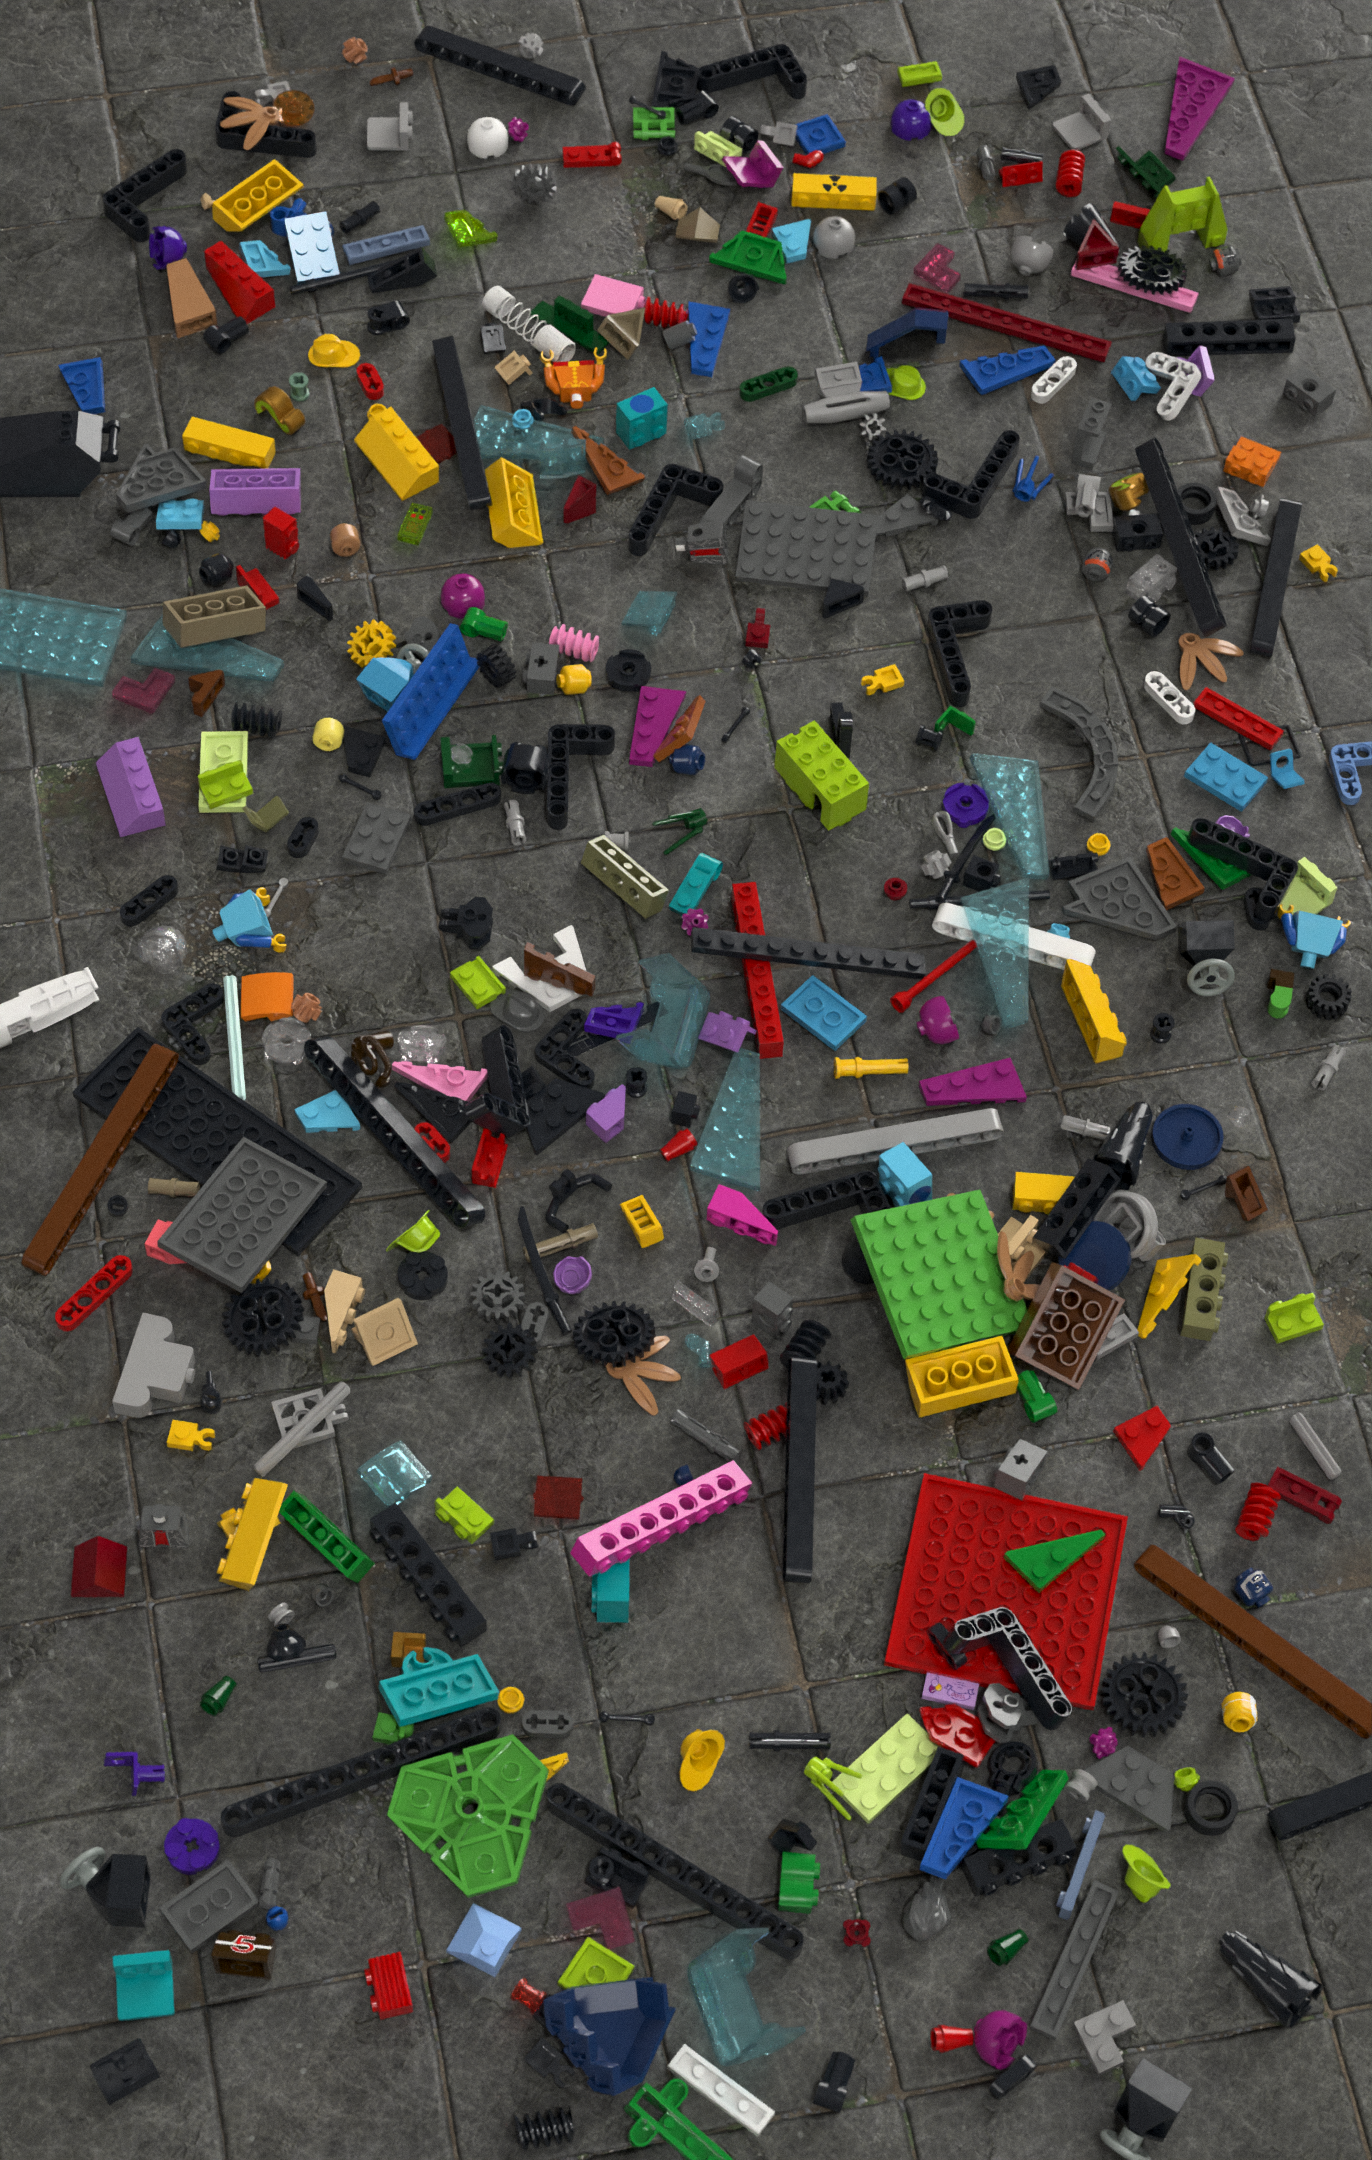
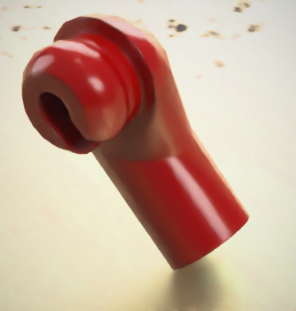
M815 150L806 156L795 153L793 163L812 168L822 162L824 155L819 150Z

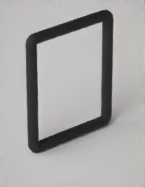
M1287 724L1277 726L1280 729H1287L1296 752L1293 755V759L1300 758L1301 752L1291 727ZM1239 733V739L1251 766L1269 764L1270 759L1253 762L1244 736ZM1279 757L1276 762L1286 761L1287 757Z

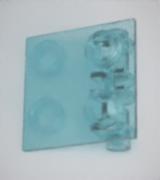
M639 591L621 624L649 626L651 634L657 635L661 633L664 624L667 623L672 610L676 606L675 597L677 592Z

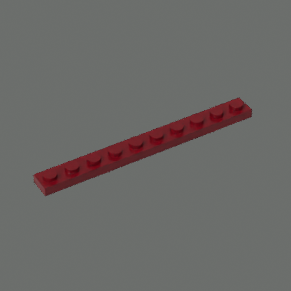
M911 283L908 284L902 298V304L908 306L948 311L949 318L1104 363L1111 349V341Z

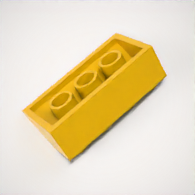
M274 159L214 201L212 219L227 232L243 231L302 189L304 184Z
M392 407L373 415L354 439L357 446L401 501L439 483V465Z
M501 457L485 469L493 506L488 507L493 540L508 548L541 545L543 538L533 475Z
M1073 959L1066 960L1061 987L1095 1064L1122 1057L1124 1047L1127 1045L1126 1037L1118 1029L1117 1017L1109 1009V1000L1107 995L1102 993L1100 989L1098 975L1093 973L1089 965Z
M1003 1336L905 1360L910 1393L919 1418L1016 1393L1019 1379Z
M254 1478L251 1484L246 1483L242 1498L246 1499L243 1509H237L233 1523L237 1524L235 1533L229 1534L225 1548L229 1549L226 1559L221 1558L216 1572L221 1574L220 1582L247 1591L255 1585L288 1484Z

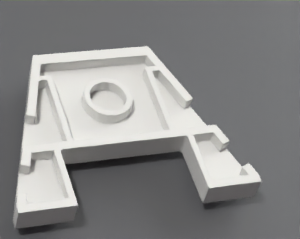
M570 925L553 934V940L564 953L554 959L563 965L571 963L586 971L574 927ZM512 957L493 966L494 974L498 977L500 975L504 977L514 988L518 987L522 991L533 995L537 1003L549 1012L582 996L572 990L563 987L557 988L550 983L540 980L534 981L524 976V973Z

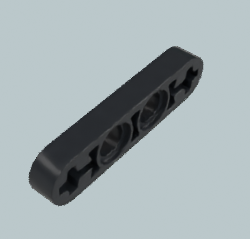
M486 783L421 802L414 808L415 821L419 825L427 826L493 807L501 801V788L495 783ZM468 797L473 798L475 800V802L470 805H467L462 801ZM444 804L453 806L450 811H443L440 807ZM421 812H425L428 816H424Z

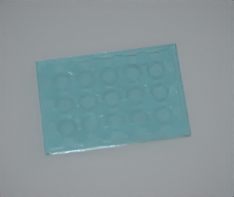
M0 588V669L103 687L127 618V611Z

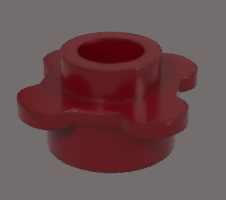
M860 1919L846 1920L843 1924V1928L846 1930V1936L843 1939L844 1944L848 1947L854 1944L867 1947L871 1942L868 1936L871 1926L869 1921ZM859 1931L860 1934L855 1935L854 1932Z

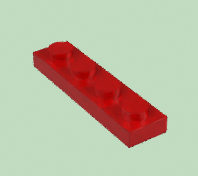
M1207 687L1194 701L1193 705L1199 711L1270 751L1283 736L1284 730Z

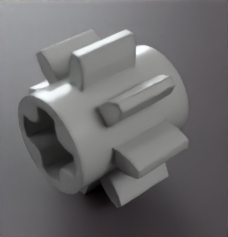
M527 33L525 37L521 36L518 41L520 45L518 50L523 57L535 59L536 55H541L543 42L537 34Z
M875 412L872 414V417L864 414V422H859V425L863 426V430L860 433L862 435L868 433L869 440H872L875 435L878 437L882 430H886L881 424L885 419L882 417L877 420V413ZM874 421V423L877 425V428H873L871 432V429L868 428V424H872Z
M935 850L923 857L925 862H923L921 868L925 876L932 875L933 879L944 876L945 870L949 871L947 867L952 862L947 853L943 854L939 850Z

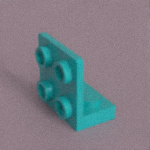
M169 1950L113 1956L119 2021L173 2016L175 2014L173 1967Z

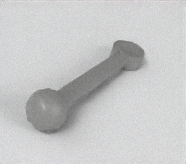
M286 878L279 880V887L267 909H264L267 918L271 916V910L283 888H287L289 885Z

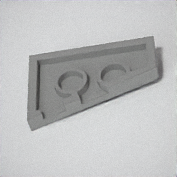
M1217 486L1214 493L1223 518L1231 532L1230 534L1237 539L1241 538L1268 546L1272 539L1268 534H1262L1259 530L1261 527L1260 523L1257 520H1253L1247 514L1249 509L1238 494L1233 490Z

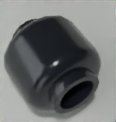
M217 553L202 560L199 575L204 583L217 586L231 579L234 565L229 557Z

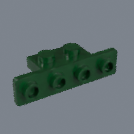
M1120 146L1116 147L1119 154L1117 159L1123 166L1128 165L1130 167L1129 171L1136 179L1140 177L1143 180L1141 182L1148 192L1152 190L1155 193V199L1158 198L1164 186H1169L1176 180L1175 175L1151 150L1134 162Z
M560 295L554 300V307L545 301H541L531 311L530 316L538 315L539 322L546 321L547 325H552L564 336L593 353L597 347V354H599L609 344L599 332L593 330V314Z

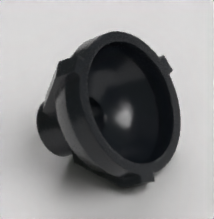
M747 273L733 274L734 277L728 285V292L734 303H747L756 296L760 287L755 278ZM739 281H743L740 286H737Z
M278 1624L274 1627V1631L269 1639L266 1648L267 1655L271 1659L278 1660V1662L293 1659L302 1654L304 1647H306V1641L293 1628L290 1629L289 1624Z

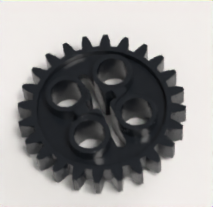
M1142 245L1141 249L1137 246H1134V250L1128 249L1127 252H1123L1118 265L1119 276L1124 277V282L1129 281V286L1135 285L1136 290L1142 288L1144 293H1147L1149 290L1153 295H1155L1156 291L1161 295L1164 294V291L1171 294L1172 290L1177 292L1178 287L1182 288L1183 283H1185L1188 269L1185 268L1186 264L1182 263V258L1176 259L1177 254L1170 255L1169 250L1162 251L1161 247L1154 249L1153 245L1150 246V249H1147L1144 245Z
M895 429L893 435L886 432L885 438L879 435L878 441H872V446H869L867 453V468L871 469V475H876V481L883 479V486L890 483L891 489L898 485L899 490H902L903 486L911 490V485L919 488L920 482L923 483V479L927 474L936 473L938 452L934 451V444L929 445V439L922 440V434L916 437L914 436V431L906 434L905 429H903L902 434H899Z
M267 1277L265 1283L262 1284L258 1278L256 1279V1285L252 1286L249 1284L243 1293L239 1292L238 1296L231 1295L233 1303L225 1304L228 1311L222 1312L225 1318L222 1322L225 1328L224 1332L232 1345H236L239 1351L245 1349L248 1355L253 1349L257 1356H260L264 1349L269 1355L273 1347L280 1351L279 1344L283 1343L288 1346L287 1338H296L293 1331L302 1329L299 1322L304 1321L302 1312L305 1310L301 1304L302 1300L294 1288H290L287 1282L281 1284L279 1279H276L272 1284L270 1278ZM261 1298H262V1307H263V1309L265 1310V1312H264L263 1314H262V1309H261V1307H260V1302H259V1300H260ZM263 1319H264V1323H265V1325H266V1327H267V1334H266V1335H264V1334H265V1331H264V1330H265V1327H264V1325H263L262 1322H261V1321H263Z
M613 1301L611 1306L603 1302V1308H598L594 1305L593 1312L585 1310V1317L579 1316V1323H574L573 1340L575 1348H578V1354H584V1360L592 1358L594 1365L602 1361V1367H605L607 1363H612L613 1368H615L617 1362H621L623 1366H626L627 1360L635 1363L636 1356L644 1358V1351H651L650 1345H654V1338L656 1337L654 1320H650V1314H644V1308L636 1310L635 1304L626 1307V1301H623L620 1306H617L616 1301Z
M1133 1652L1130 1661L1126 1656H1122L1121 1664L1115 1661L1112 1666L1113 1670H1107V1678H1103L1102 1686L1105 1688H1102L1100 1693L1101 1696L1105 1697L1102 1701V1706H1110L1106 1711V1715L1114 1714L1115 1717L1112 1723L1116 1724L1121 1721L1123 1723L1122 1731L1130 1727L1131 1735L1133 1736L1137 1730H1141L1143 1738H1145L1147 1731H1151V1734L1156 1737L1158 1729L1165 1734L1168 1730V1725L1174 1728L1177 1723L1176 1719H1182L1183 1713L1181 1711H1185L1187 1704L1183 1702L1188 1698V1693L1183 1692L1187 1684L1179 1683L1183 1675L1182 1673L1174 1675L1175 1665L1165 1666L1167 1663L1166 1658L1158 1662L1157 1654H1154L1152 1659H1148L1146 1652H1143L1142 1657L1138 1659L1136 1653ZM1143 1675H1151L1154 1677L1155 1680L1148 1681L1143 1677ZM1120 1686H1128L1132 1689V1691L1125 1692L1120 1688ZM1157 1697H1164L1169 1703H1160ZM1141 1708L1146 1714L1139 1715L1133 1709Z

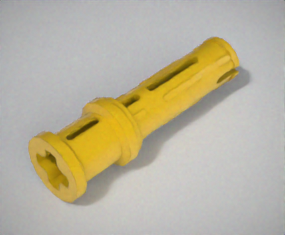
M835 1057L834 1077L835 1079H840V1076L860 1078L868 1074H908V1059L862 1060L860 1057H855L854 1059L840 1060L839 1057Z

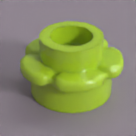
M1191 1767L1182 1768L1174 1774V1785L1183 1791L1191 1790L1200 1780V1776Z

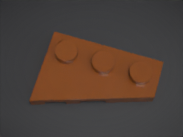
M1168 837L1147 846L1146 852L1161 903L1166 910L1204 893L1205 887Z

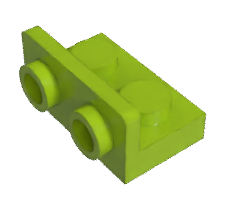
M241 760L229 762L224 766L207 770L198 775L199 789L210 810L253 794V788L244 773Z
M1304 1293L1298 1294L1291 1300L1285 1302L1276 1301L1268 1307L1264 1319L1277 1344L1323 1329L1324 1323L1313 1304L1316 1298L1314 1293L1307 1295Z
M458 1486L443 1500L439 1497L435 1500L436 1516L443 1523L448 1522L460 1539H467L471 1544L494 1525V1519Z

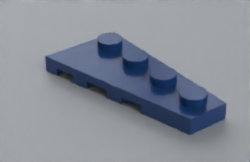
M689 302V323H693L697 330L695 341L690 342L691 374L713 377L729 320L730 309Z
M1045 346L1018 350L1016 354H1007L1005 352L999 353L998 357L993 358L982 356L978 357L976 361L960 360L959 367L980 395H983L1051 368L1056 360Z
M957 1777L921 1862L920 1870L946 1880L1005 1806L1009 1796Z

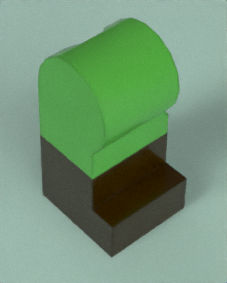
M1270 970L1267 988L1273 989V993L1267 1010L1274 1018H1283L1288 1013L1295 974L1293 972Z

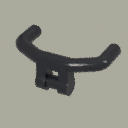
M566 1169L557 1181L554 1180L549 1185L553 1199L546 1212V1222L561 1233H566L569 1225L555 1217L559 1206L580 1187L593 1183L604 1191L609 1192L612 1188V1183L597 1174H587L576 1178L570 1170Z

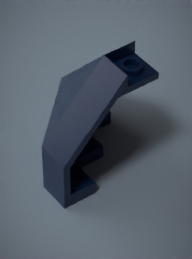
M916 307L868 334L866 351H870V357H874L873 363L879 356V347L915 329L937 331L936 343L945 344L948 311Z
M653 1977L573 1986L544 1999L546 2027L552 2036L558 2035L565 2045L563 2051L576 2068L581 2067L589 2077L587 2083L593 2091L614 2096L643 2082L676 2008L669 2007L667 1984L653 1982Z

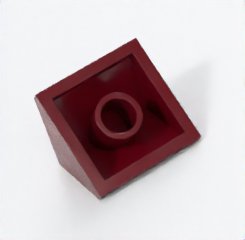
M96 1536L74 1546L71 1597H124L127 1546L101 1536Z

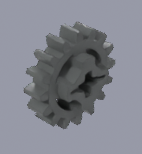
M531 163L528 164L527 168L521 165L520 170L515 169L514 175H512L511 190H515V196L521 195V201L528 199L529 204L532 200L536 204H539V200L547 202V197L552 198L553 193L556 192L557 179L553 177L554 172H547L548 167L540 168L538 163L536 167H533Z
M500 1270L496 1271V1275H492L488 1271L487 1278L484 1279L479 1276L478 1284L473 1283L472 1285L473 1292L470 1293L472 1309H477L478 1317L486 1315V1322H489L491 1318H495L496 1324H499L500 1318H504L506 1322H509V1315L517 1317V1309L523 1310L524 1285L518 1284L517 1276L511 1279L510 1272L508 1271L505 1275H501Z

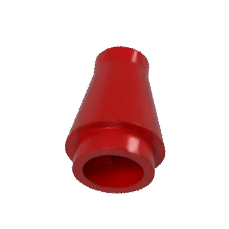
M686 1128L683 1131L679 1130L660 1149V1152L668 1162L673 1158L693 1151V1147L698 1145L692 1133Z
M938 2025L937 2028L931 2029L930 2041L934 2051L944 2053L973 2045L974 2036L971 2028L965 2029Z

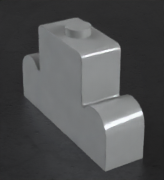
M142 1313L112 1401L115 1413L142 1418L147 1416L152 1410L151 1397L177 1403L183 1401L188 1384H192L194 1380L195 1356L192 1347L174 1343L173 1326L169 1319Z

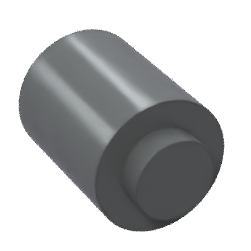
M686 320L663 330V335L670 350L695 341L697 330L693 323H689Z

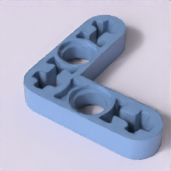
M1372 741L1336 745L1331 750L1329 762L1339 798L1344 804L1355 805L1360 800L1362 788L1356 767L1372 765ZM1365 751L1369 756L1362 758L1356 752ZM1345 771L1350 773L1352 777L1343 778L1339 773ZM1348 786H1350L1351 794L1347 792Z

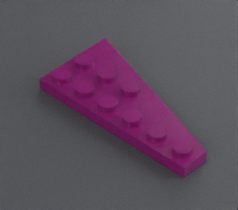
M1179 56L1164 154L1184 161L1234 85L1235 78Z

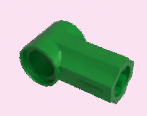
M470 607L459 629L468 637L474 638L482 635L502 641L506 636L508 622L486 616L481 609Z
M1026 1370L1018 1375L1017 1390L1024 1401V1408L1030 1421L1035 1423L1057 1414L1054 1398L1050 1393L1045 1392L1034 1371Z

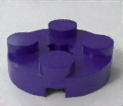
M957 783L946 790L942 809L950 815L952 822L957 823L961 828H967L970 825L981 822L986 817L989 809V798L987 793L978 785L972 784V786L964 785V783ZM961 802H970L971 804L969 807H964Z
M183 1818L170 1829L164 1842L165 1855L171 1867L186 1875H194L199 1871L211 1868L220 1852L216 1830L209 1823L200 1819ZM196 1841L199 1849H193L191 1853L187 1852L186 1844Z

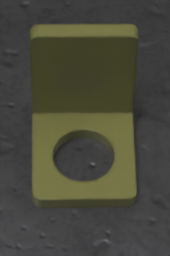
M275 796L258 812H254L246 806L242 808L250 822L264 832L269 831L289 813L278 796Z

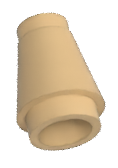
M659 196L656 199L655 207L672 219H681L686 215L687 204L683 200Z

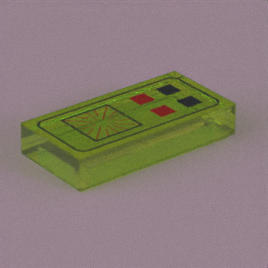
M411 503L397 535L398 540L419 546L433 514V508Z

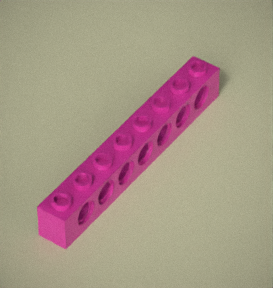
M733 1460L578 1537L570 1554L589 1577L598 1572L604 1573L617 1562L624 1563L637 1552L644 1553L657 1542L663 1543L677 1532H685L692 1524L696 1522L699 1524L703 1523L710 1515L716 1512L720 1514L734 1503H742L749 1495L747 1492L752 1485V1481Z

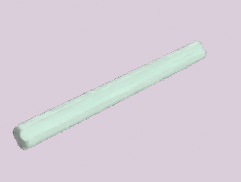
M231 975L223 978L232 1093L245 1101L246 1093L236 977Z

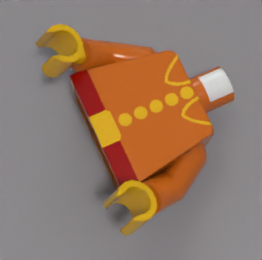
M597 347L594 349V357L597 360L596 364H594V360L553 362V366H551V361L554 357L553 351L549 350V359L544 358L542 351L540 360L542 363H545L543 370L546 386L555 395H559L561 402H570L571 407L574 409L582 408L583 402L590 401L592 394L596 393L604 382L605 365L603 360L607 357L605 348L604 355L601 357L596 355Z

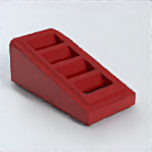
M758 202L746 232L767 238L778 216V208ZM760 215L768 217L769 219L760 217ZM757 221L762 222V223H765L766 226L757 223ZM754 227L763 229L764 231L762 232L754 229Z

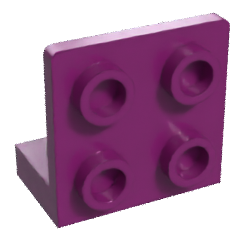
M764 141L756 142L749 157L723 156L722 161L735 177L737 183L743 187L773 188L784 168Z

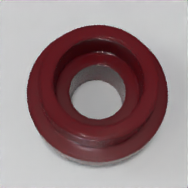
M890 878L884 884V892L891 900H900L907 893V884L900 878Z

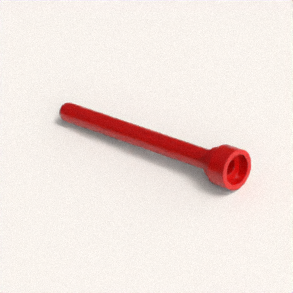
M970 940L908 991L897 992L890 998L893 1008L899 1013L906 1011L911 1006L910 1003H912V999L976 949L977 942Z

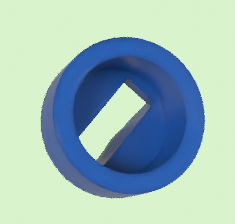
M279 1906L268 1910L266 1914L268 1927L275 1931L284 1929L288 1924L287 1911ZM280 1912L283 1913V1914H281V1915L275 1917L274 1919L270 1920V1918H271L272 1916H274V1915H276V1914H278V1913H280Z

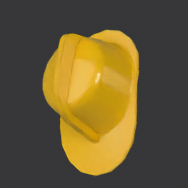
M324 334L313 341L308 357L309 361L318 367L343 368L355 365L359 361L360 351L351 342L340 340L333 334Z
M697 1729L686 1736L681 1744L680 1753L683 1762L680 1768V1781L683 1787L689 1791L702 1789L713 1775L725 1748L724 1737L717 1730L702 1731Z

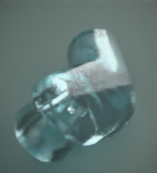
M688 1334L685 1338V1344L690 1350L699 1355V1366L701 1368L711 1367L712 1362L709 1357L711 1354L710 1343L697 1334Z

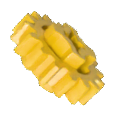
M372 619L370 625L364 621V627L360 628L357 625V633H350L353 640L347 641V644L351 647L347 651L351 655V659L361 668L367 666L372 658H386L387 656L394 655L390 650L396 648V645L392 642L396 637L392 634L393 630L382 621L378 623Z

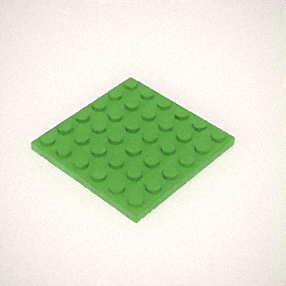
M981 1190L861 1214L851 1219L903 1359L1016 1333L1027 1312V1307L1023 1298L1016 1302L1013 1299H1009L1004 1293L1003 1288L1006 1279L1001 1271L997 1252L999 1236Z

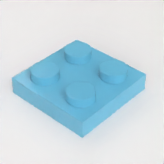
M191 498L187 500L170 499L160 502L156 518V529H202L204 500Z

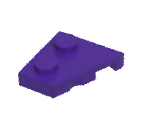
M638 1002L636 1007L623 1009L622 1005H613L607 1008H591L585 1022L584 1031L631 1041L644 1010V1003Z

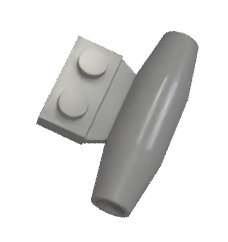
M857 362L817 368L814 373L818 389L825 398L802 406V416L805 423H835L863 418L864 414L869 416L874 412L878 413L889 409L890 399L887 391H860L862 379Z

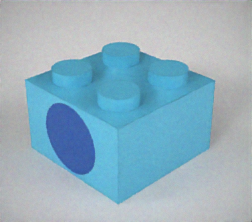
M904 1142L879 1155V1183L884 1194L889 1195L895 1207L932 1200V1173Z

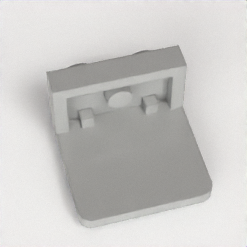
M1089 94L1081 97L1079 112L1055 121L1053 128L1071 150H1080L1108 138L1111 119L1100 108L1098 102Z
M400 102V117L368 118V150H409V139H413L412 126H409V124H413V111L408 110V102Z

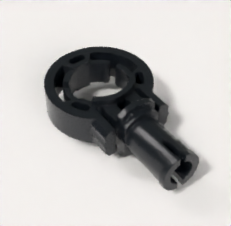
M1017 1741L1007 1742L999 1746L991 1757L990 1765L993 1774L989 1784L995 1788L994 1791L1007 1796H1012L1014 1793L1019 1795L1022 1787L1032 1782L1037 1774L1038 1764L1033 1750L1028 1745ZM1007 1754L1008 1758L1016 1756L1026 1761L1024 1769L1019 1772L1004 1770L1002 1768L1003 1763L1006 1761L1004 1755ZM1027 1756H1029L1032 1759L1031 1767L1029 1765V1760ZM1004 1807L997 1814V1816H1001L1003 1814Z

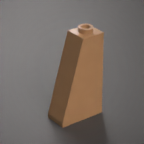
M187 258L167 264L176 337L181 338L207 329L212 325H217L216 310Z

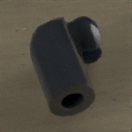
M1159 1505V1517L1173 1518L1184 1529L1193 1527L1195 1518L1185 1506Z

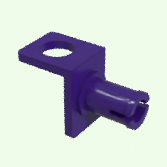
M107 1752L105 1754L104 1766H131L132 1796H136L140 1782H164V1764L140 1765L137 1752ZM123 1758V1760H112V1759Z

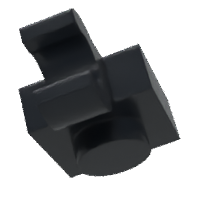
M516 1528L490 1533L495 1561L521 1556L520 1548L527 1550L538 1548L535 1531L517 1535Z

